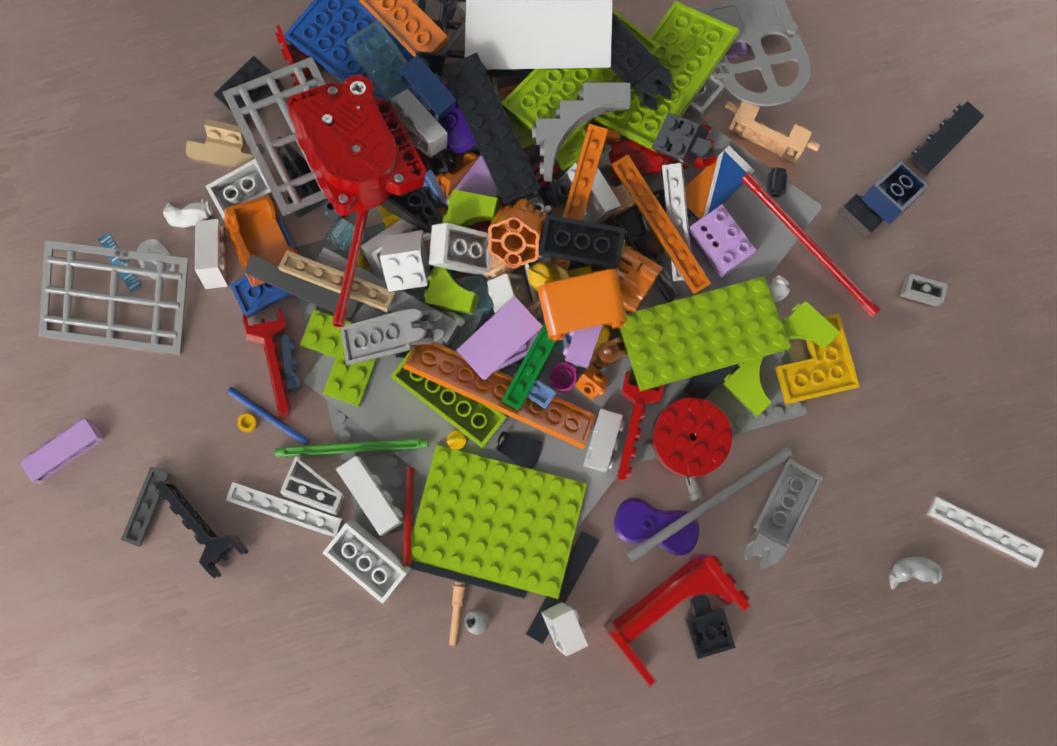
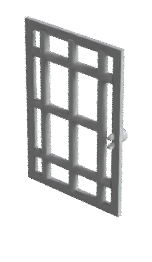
M312 57L223 91V95L283 216L327 198L320 188V192L300 199L295 187L316 179V176L311 169L312 172L291 180L276 150L280 146L295 140L297 141L295 127L289 117L288 106L284 99L310 90L313 87L326 84ZM309 68L314 79L307 81L302 70ZM295 73L300 85L280 92L275 80ZM268 84L273 95L253 103L248 91ZM240 94L246 105L242 108L238 107L234 99L235 96ZM277 102L292 133L272 141L257 110ZM250 113L284 182L283 184L276 185L262 156L265 152L264 147L261 144H256L243 115ZM301 149V151H302V153H303V155H304V157H305V159H306V161H307L306 155H305L304 151ZM287 190L293 200V203L286 205L281 195L282 192Z
M45 240L38 336L181 354L189 258ZM53 249L67 250V258L53 256ZM75 252L115 256L122 263L128 262L130 259L157 262V269L75 259ZM165 263L180 265L179 272L166 271ZM52 264L66 265L65 287L51 286ZM74 267L111 271L110 293L74 289ZM119 272L156 277L155 299L118 294ZM164 278L178 280L177 302L162 300ZM50 293L64 295L63 316L49 315ZM72 296L108 300L107 322L71 318ZM117 302L154 306L152 328L115 323ZM162 307L176 309L174 331L160 329ZM48 322L62 324V331L49 330ZM70 325L107 330L106 337L70 332ZM115 331L151 335V343L114 338ZM159 336L173 338V345L159 344Z

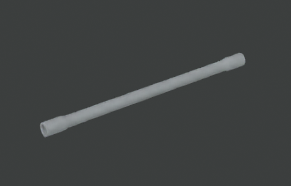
M784 447L772 455L771 458L645 542L626 552L627 556L632 562L636 561L649 550L775 466L792 457V452L788 447Z

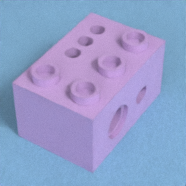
M720 205L690 226V238L720 279L751 259L757 251L723 205Z

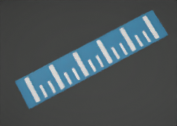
M109 232L98 239L102 247L119 249ZM108 256L113 264L130 266L128 262H120L118 257ZM119 272L131 293L142 286L135 274Z

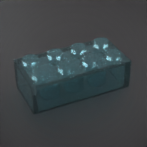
M378 20L346 40L350 52L384 100L391 103L392 97L407 89L399 80V70L408 62Z

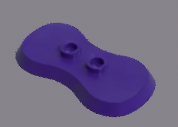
M442 83L446 89L450 88L446 83ZM456 102L455 109L438 123L447 132L446 148L454 153H463L472 148L476 143Z
M629 498L623 501L616 511L614 529L617 536L625 542L643 543L688 512L683 510L663 511L642 499ZM694 520L658 544V546L672 555L683 556L689 554L695 548L700 532L698 520Z

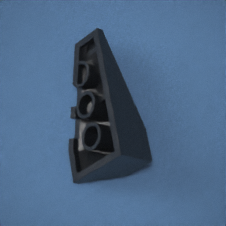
M289 144L276 148L291 180L312 172L307 161ZM316 179L295 187L300 199L321 191ZM291 196L288 197L289 204L293 203ZM325 199L295 211V214L298 218L319 207Z
M421 188L402 195L391 193L389 198L381 205L390 213L426 233H432V225L443 224L442 216Z
M739 364L690 377L685 393L691 398L705 399Z

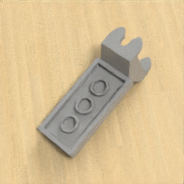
M408 309L344 326L341 328L346 365H353L413 350L414 345L431 344L444 338L446 331L434 329L433 324L438 322L443 317V314L439 311Z
M791 459L786 460L753 526L756 530L749 538L744 549L746 560L759 555L762 557L760 560L761 568L764 569L770 565L777 564L783 558L787 546H790L823 479L822 476Z

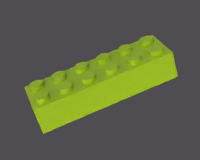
M409 352L390 377L484 450L506 422L507 417L491 407L404 369L403 367L410 354Z

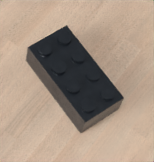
M546 214L539 255L619 270L626 228Z

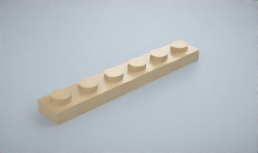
M286 251L278 266L280 271L340 293L344 272ZM354 277L350 298L388 312L395 298V292H388V289Z

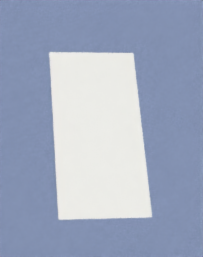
M466 0L465 57L477 52L486 69L611 67L612 0Z

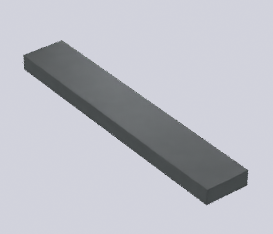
M253 254L250 256L244 270L245 274L335 313L340 296L339 293L280 271L277 265ZM350 298L346 318L351 320L358 303Z

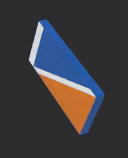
M728 145L716 157V162L713 165L705 167L685 186L687 210L699 221L722 205L744 184L740 179L747 172L753 175L756 171Z

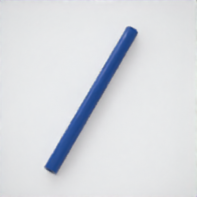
M233 387L229 388L227 391L229 395L306 446L309 439Z

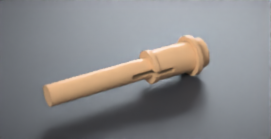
M454 581V585H452L454 588L451 603L453 605L449 645L453 646L457 645L461 607L464 606L465 589H467L466 583Z

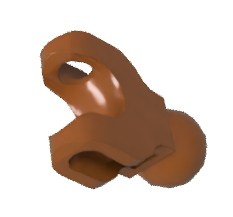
M616 338L602 344L592 355V365L599 369L629 357L623 338ZM597 355H599L600 359L604 361V363H600L597 361Z

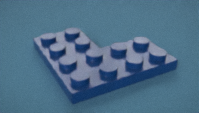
M281 217L276 218L288 247L292 246L294 249H297ZM247 276L230 284L239 306L247 318L291 295L268 283L252 287Z

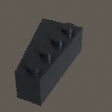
M967 101L964 105L960 103L952 111L954 115L950 119L946 117L938 125L941 129L937 133L932 131L925 139L927 143L923 147L919 145L911 153L913 157L910 161L926 175L984 117L970 102Z

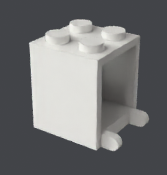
M422 230L384 236L380 260L388 292L428 285L430 265L425 240H431V233L423 234Z

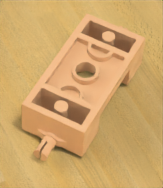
M727 101L725 105L726 109L735 114L728 132L792 163H796L805 147L817 152L820 144L810 140L812 132L803 125L795 124L789 135L785 136L782 131L772 130L765 123L754 121L760 107L743 101L740 105Z

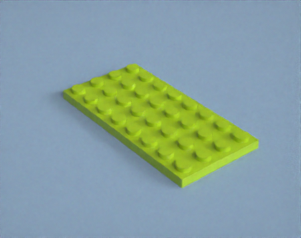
M675 1L650 36L652 40L660 45V50L654 57L660 64L666 67L672 76V83L668 85L671 90V98H663L660 94L654 96L658 109L650 110L640 102L634 88L630 90L631 101L629 109L598 115L593 118L594 121L653 150L651 147L668 112L680 117L683 116L740 34L739 29Z
M612 7V13L654 56L660 50V45ZM609 67L534 69L501 104L507 112L532 132V126H536V119H556V108H560V101H579V90H583V83L623 82ZM592 119L586 121V122L583 123L581 126H579L577 129H575V130L573 131V133L565 140V142H564V144L562 145L560 151H561Z
M764 276L626 314L627 323H624V326L619 328L640 391L785 351L791 347Z

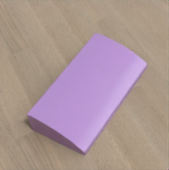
M482 156L478 158L454 190L497 197L495 193L497 189ZM447 198L446 201L444 202V204H445L446 206H448V205H447L448 198Z
M514 296L456 350L477 374L485 380L543 326Z

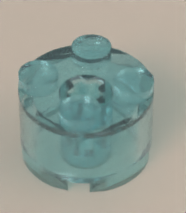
M338 216L326 233L325 239L349 255L355 226L341 216ZM365 233L363 235L361 246L368 242L370 239V237L367 236Z

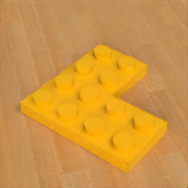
M839 313L824 316L840 332L825 350L818 344L806 340L811 359L775 368L785 405L860 387Z

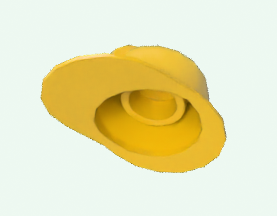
M547 261L539 262L527 270L529 272V282L536 291H538L537 287L539 285L570 278L564 269Z

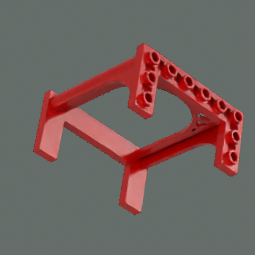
M694 553L689 557V562L612 623L608 621L603 625L649 687L656 680L628 644L674 607L689 597L707 593L716 595L725 605L729 606L734 602L742 611L751 607L747 602L750 598L742 589L739 591L734 585L736 580L729 572L725 574L721 569L723 564L717 556Z

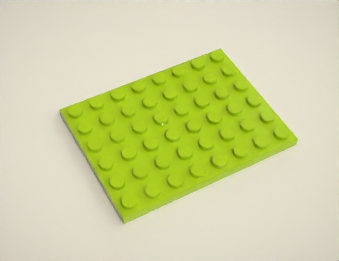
M436 445L411 537V560L558 599L587 483Z

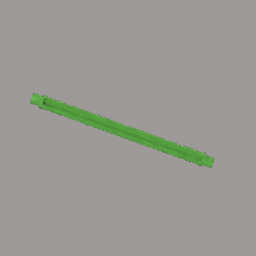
M417 438L283 446L282 448H275V456L286 458L290 456L389 450H420L421 448H428L429 441L428 439Z

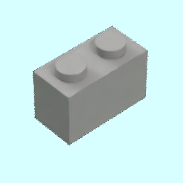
M909 274L903 280L899 296L937 307L944 302L948 284Z

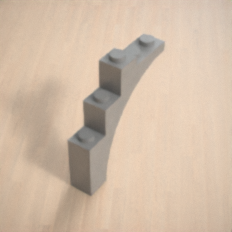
M583 83V90H579V101H560V108H556V119H536V126H532V138H536V145H540V156H544V162H540V174H544V181H552L553 167L558 152L565 140L575 129L598 115L629 109L631 101L630 83Z

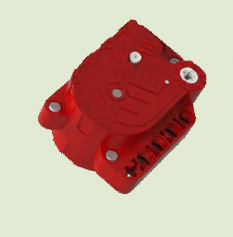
M357 74L346 78L343 85L333 82L289 97L287 101L288 114L295 127L296 139L306 155L307 162L313 170L320 188L339 215L345 216L349 215L352 211L365 212L377 206L379 207L389 198L391 193L402 195L421 188L425 184V167L394 107L390 102L374 97L373 83L367 77Z

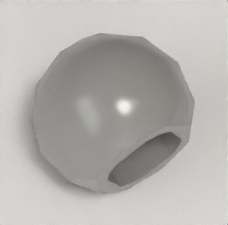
M480 609L471 611L465 619L467 630L474 635L483 634L490 625L487 613Z

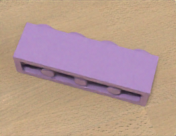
M603 325L570 332V336L573 338L571 344L567 343L563 352V355H566L565 361L588 369Z
M83 418L79 419L73 424L72 428L58 433L56 439L43 443L41 449L27 454L24 457L25 460L20 462L31 482H42L102 441L104 438L93 421Z

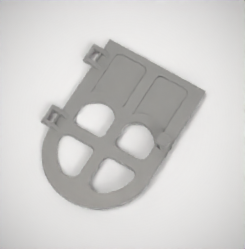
M728 0L696 8L699 12L738 28L740 34L733 44L744 42L749 44L753 50L755 59L738 64H731L725 54L712 72L714 79L722 78L726 88L736 98L756 106H776L793 100L803 92L810 79L811 63L797 31L798 25L794 23L785 0ZM770 34L784 36L789 41L791 50L775 55H766L761 45V39ZM788 61L797 62L799 74L794 83L787 87L779 86L771 66ZM758 69L761 71L768 89L762 93L749 91L742 87L734 76Z

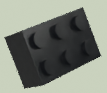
M253 56L214 95L233 115L223 95V91L272 72ZM279 79L275 80L281 92L284 87ZM268 84L248 91L253 103L273 95ZM241 94L234 97L239 108L246 106ZM250 113L243 115L248 124L252 120Z

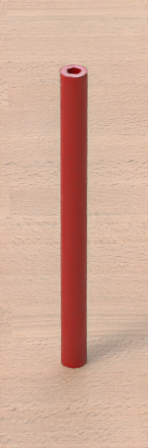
M406 467L403 565H411L414 467Z

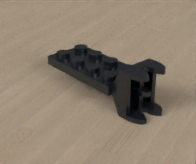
M612 13L611 67L609 68L623 83H630V90L634 88L638 99L645 107L650 110H657L658 104L654 96L660 94L663 98H671V90L668 85L672 83V76L666 67L660 64Z
M160 480L155 485L158 489L157 494L171 504L169 506L171 511L176 515L179 514L183 519L182 524L196 534L194 536L196 541L201 545H206L199 563L213 578L222 576L215 564L222 558L227 562L230 559L227 554L234 548L240 554H247L249 552L238 536L219 538L173 482Z

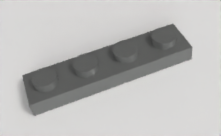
M150 467L122 535V541L138 547L142 546L161 498L157 494L158 489L155 485L160 480L168 481L170 473Z

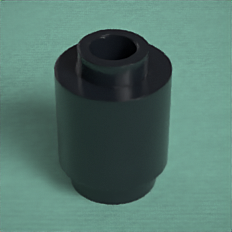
M772 168L768 175L767 193L771 197L778 198L786 194L788 174H786L787 170L784 168Z

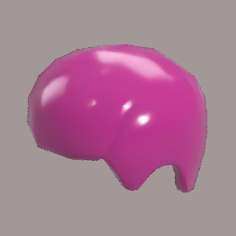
M560 362L551 369L549 380L554 389L568 391L575 387L579 375L573 364Z

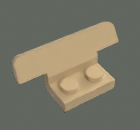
M207 119L204 124L207 134L205 144L187 140L186 155L190 158L239 168L255 159L253 155L243 153L246 140L240 127Z

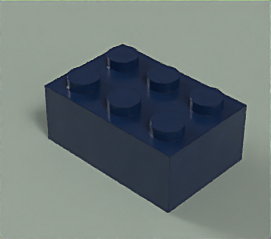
M416 55L399 70V80L436 121L440 122L455 109L456 95L450 88H445L442 84V78L437 73H432L429 69V63L424 58L420 59Z
M900 161L862 197V200L890 225L929 185L906 164Z

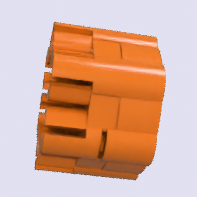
M519 199L513 207L506 205L504 208L501 206L488 228L489 253L511 268H517L520 265L534 262L539 257L546 213L544 212L541 218H539L541 210L536 209L531 213L533 206L529 203L525 208L528 202L526 199Z
M629 247L621 257L623 260H620V269L617 270V275L620 277L618 279L624 308L632 313L636 312L663 267Z

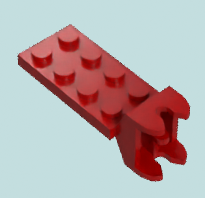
M701 124L709 133L712 131L710 126ZM631 139L607 143L611 146L609 160L612 181L620 179L611 165L626 155H629L642 176L663 173L662 165L680 163L662 156L658 152ZM711 156L709 159L697 157L693 168L701 169L711 166L716 162V157ZM683 164V169H687L688 165Z
M277 308L276 321L265 322V318H263L260 324L249 325L247 316L244 314L242 315V322L246 340L263 344L280 419L287 417L291 405L289 397H285L284 394L287 387L285 378L281 379L280 376L283 371L281 360L276 358L279 351L277 342L274 340L285 332L282 310Z
M630 371L625 373L620 393L634 405L616 481L622 483L626 479H630L632 467L629 466V463L636 455L637 448L633 446L634 442L638 441L641 428H638L639 422L644 420L646 409H643V407L659 403L664 385L658 386L657 391L651 389L640 391L639 386L628 384Z

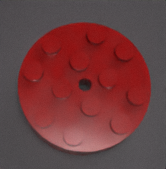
M685 398L669 404L657 415L651 430V445L658 461L669 471L681 476H702L715 471L728 457L732 446V429L724 412L712 402L701 398Z

